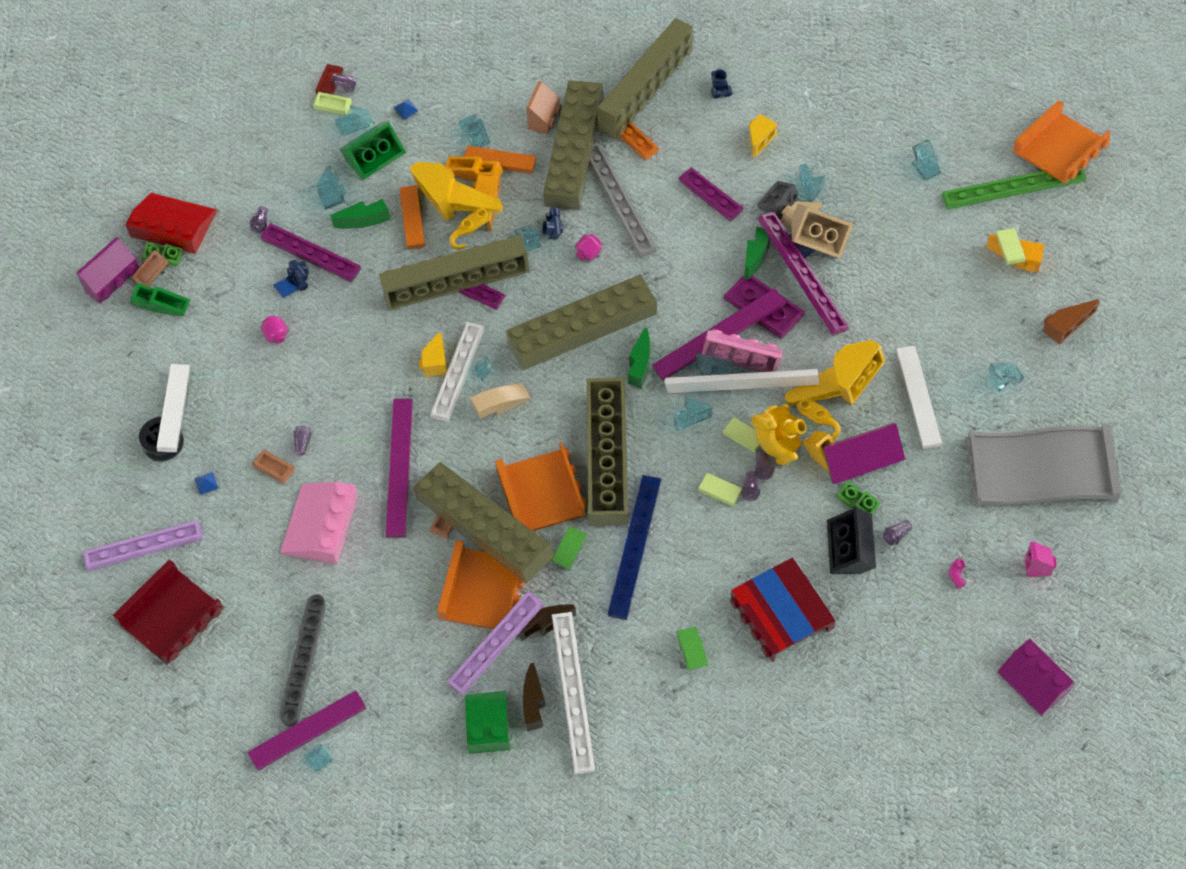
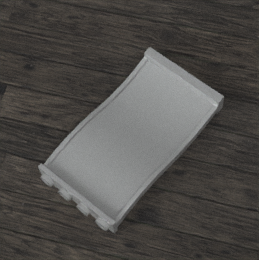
M1102 424L1101 427H1051L1010 433L974 432V429H970L968 437H965V448H969L967 464L971 465L969 481L970 483L973 482L971 497L972 500H975L976 507H980V505H1024L1067 499H1108L1109 502H1118L1121 495L1110 424Z

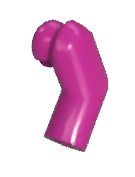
M960 558L951 563L948 575L957 589L966 585L961 577L965 562Z

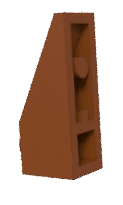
M1098 299L1057 310L1053 315L1049 314L1044 320L1043 332L1060 345L1097 312L1100 301Z

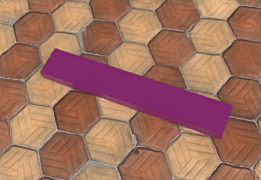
M270 223L260 236L261 240L351 283L361 271L360 265Z
M355 690L248 751V754L259 771L367 708Z

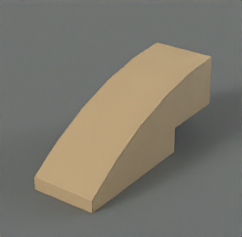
M522 383L497 387L470 397L471 406L479 420L492 413L499 415L531 400Z

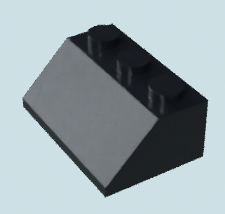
M855 507L828 519L827 533L830 574H862L875 569L876 558L872 514Z

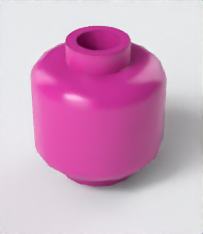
M584 234L575 244L576 255L583 261L585 259L592 261L601 252L602 242L593 234Z
M272 315L262 321L261 331L268 342L279 344L286 339L285 336L289 330L281 317Z

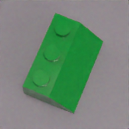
M389 122L379 123L339 149L348 165L362 180L406 153Z

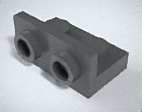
M777 181L758 202L757 206L759 210L774 212L780 220L783 216L781 212L788 205L791 207L799 199V194L794 184Z

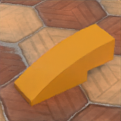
M449 156L445 165L446 169L449 167L455 177L476 182L478 175L496 176L500 179L503 168L498 161H482L480 156Z

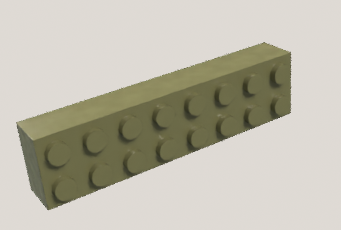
M677 18L668 25L597 107L598 131L613 139H616L619 134H623L628 123L634 121L636 114L644 109L648 100H652L655 92L663 87L665 80L668 77L670 78L677 66H681L684 58L691 54L694 37L693 26Z
M568 80L543 191L544 204L547 207L580 210L590 165V156L592 155L598 127L597 107L604 99L603 83Z
M518 235L500 241H492L482 246H474L471 249L459 250L449 255H441L434 259L422 260L416 264L404 265L394 270H386L383 273H379V278L388 311L456 293L461 289L466 290V288L472 286L474 288L480 284L485 285L530 272L522 236Z
M639 274L506 330L507 342L523 371L656 315L657 301L642 275Z
M625 377L586 379L589 526L628 525Z
M439 462L413 486L417 500L435 514H438L444 521L526 584L554 558L551 545L442 462Z

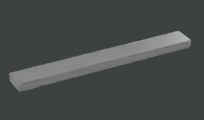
M600 143L593 144L590 165L640 258L657 252V248Z

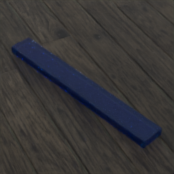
M642 475L608 610V617L622 620L628 619L662 478Z

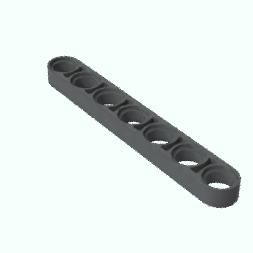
M318 594L310 596L306 604L280 709L282 723L287 726L295 725L300 718L326 610L325 600ZM314 601H321V607L317 609L311 607ZM315 618L318 620L317 624L313 627L307 625L309 619ZM305 637L313 638V642L310 645L302 643ZM307 655L309 659L306 663L301 664L298 662L300 656ZM301 673L304 675V679L301 682L293 681L296 674ZM293 692L300 694L299 699L296 701L289 700V695ZM293 711L295 713L292 720H285L284 715L286 712Z

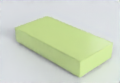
M318 92L313 108L347 116L352 100L351 98Z
M1015 228L997 231L996 236L1006 264L1025 262L1026 257Z
M734 417L723 430L725 436L754 453L760 447L754 429Z
M707 473L698 491L734 506L742 492V488Z

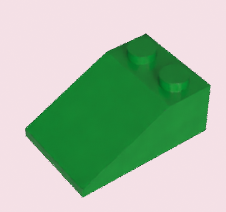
M506 691L465 695L466 736L469 754L510 750Z

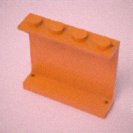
M1058 100L1015 139L1013 153L1066 184L1070 179H1074L1081 169H1085L1092 158L1095 159L1103 148L1108 147L1111 141L1109 139L1111 131L1108 130L1102 136L1096 134L1062 114L1064 103Z
M559 442L560 450L509 465H504L503 459L495 461L496 470L511 515L532 531L585 516V508L588 507L585 497L580 495L582 491L579 480L575 481L574 475H576L574 465L569 464L570 454L568 448L563 447L562 442Z
M456 540L437 611L439 619L494 629L519 602V589H523L524 582L486 552L465 548L464 541Z

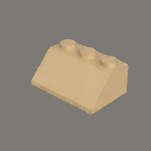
M798 204L791 220L792 241L841 258L853 224Z

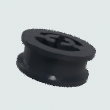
M162 417L150 419L142 426L139 432V442L145 455L154 461H167L176 457L184 445V437L180 429L177 452L157 451Z

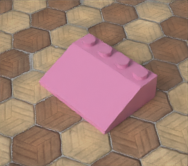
M708 330L701 357L760 372H774L781 361L782 348H778L777 345L771 343L762 344L755 339H742L736 334L726 335L722 334L719 330Z
M341 482L302 484L280 553L338 564L358 498L356 486Z

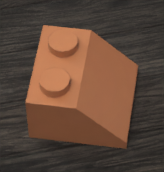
M538 81L526 107L528 129L549 134L550 129L555 126L556 116L560 114L562 109L559 96L542 81Z

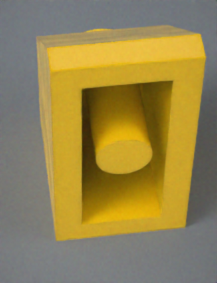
M759 114L756 119L753 118L749 123V139L752 156L754 157L777 135V124L762 114Z
M437 333L421 351L422 359H418L419 368L424 370L425 377L447 373L442 333Z
M815 431L803 444L810 456L829 473L823 447L835 442L829 433Z

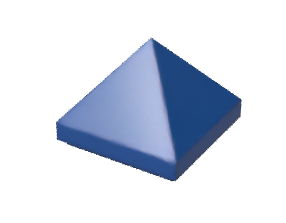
M409 99L394 107L403 120L418 112Z
M289 276L273 284L282 298L299 289Z
M213 472L194 478L200 495L218 489Z

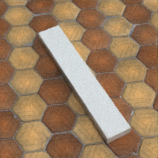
M466 322L430 414L432 419L449 423L485 330L484 326Z
M916 347L897 348L896 353L922 449L942 446V440Z
M171 364L157 442V451L177 452L190 365Z

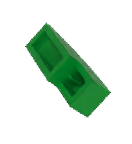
M383 199L367 206L361 201L330 215L333 227L342 229L368 227L390 220L389 210Z
M756 227L755 240H747L744 279L747 280L761 266L769 248L770 238L761 227Z
M137 283L130 304L157 313L184 316L191 300L157 286L153 289Z
M644 327L629 355V366L631 368L627 374L628 384L641 389L646 380L650 363V337L646 327Z

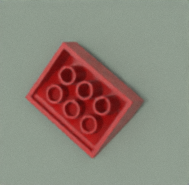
M150 193L132 210L125 225L130 237L164 246L169 244L181 248L183 251L196 254L217 210Z

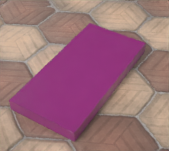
M743 275L724 295V300L741 310L773 289L753 275L748 280L744 279ZM785 297L783 299L786 301V305L757 322L780 339L805 315V311Z
M891 423L823 447L833 484L906 460L896 423Z

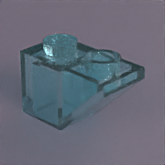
M330 166L326 167L316 186L325 210L345 203L344 195H346L344 186L338 183L340 180L337 172H333Z

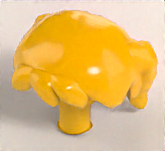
M787 404L770 406L761 414L753 415L751 419L756 439L762 449L768 455L774 457L777 464L783 466L798 459V455L794 452L802 445V440L798 434H804L806 431L805 422L789 413L790 410Z

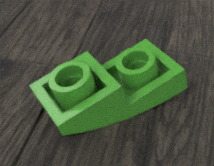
M147 241L141 260L145 261L156 250L169 261L167 265L178 266L183 249L169 244H165V247Z
M847 481L835 496L851 509L858 507L871 514L881 504L867 491L863 493L850 481Z
M569 526L552 561L570 570L587 534Z
M696 626L676 631L680 651L683 650L687 670L708 666L705 650Z

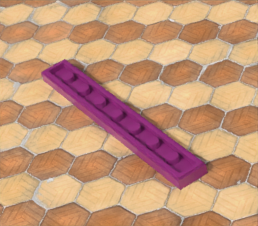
M771 212L760 215L758 221L830 333L836 335L846 332L849 329L848 325L776 214Z
M774 288L708 330H719L722 334L738 335L786 305V301ZM708 330L652 364L653 370L662 381L701 358Z
M412 398L393 400L386 538H406L413 413Z

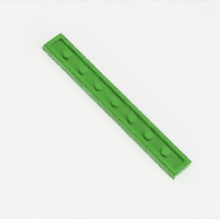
M1081 169L1074 179H1070L1064 184L1048 173L1040 171L943 191L942 198L948 210L1084 182L1086 175L1083 169Z

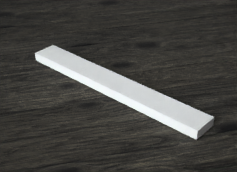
M818 369L671 377L665 378V385L668 393L819 385Z
M572 612L553 614L552 620L575 775L595 772L573 616Z

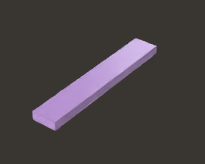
M198 520L83 551L86 569L91 571L200 541L203 540Z
M528 590L447 682L461 695H464L545 604Z

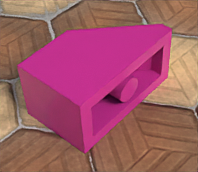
M1030 542L1024 558L1027 577L1051 576L1053 569L1057 565L1056 557L1052 556L1050 548L1037 542Z

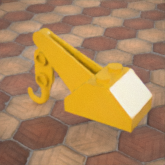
M416 162L409 167L418 188L446 221L455 216L456 211L473 212L463 219L458 228L450 235L449 244L454 249L460 250L466 247V244L457 245L455 243L459 236L474 232L490 220L492 213L498 214L503 210L500 199L457 182L452 170L449 167L446 169L442 163Z
M873 340L844 345L841 350L836 352L833 360L834 365L819 374V385L798 386L785 394L787 404L789 406H797L800 414L816 424L833 427L834 433L831 435L833 440L841 432L840 424L833 419L826 408L815 401L842 396L843 400L853 405L886 362L881 345Z

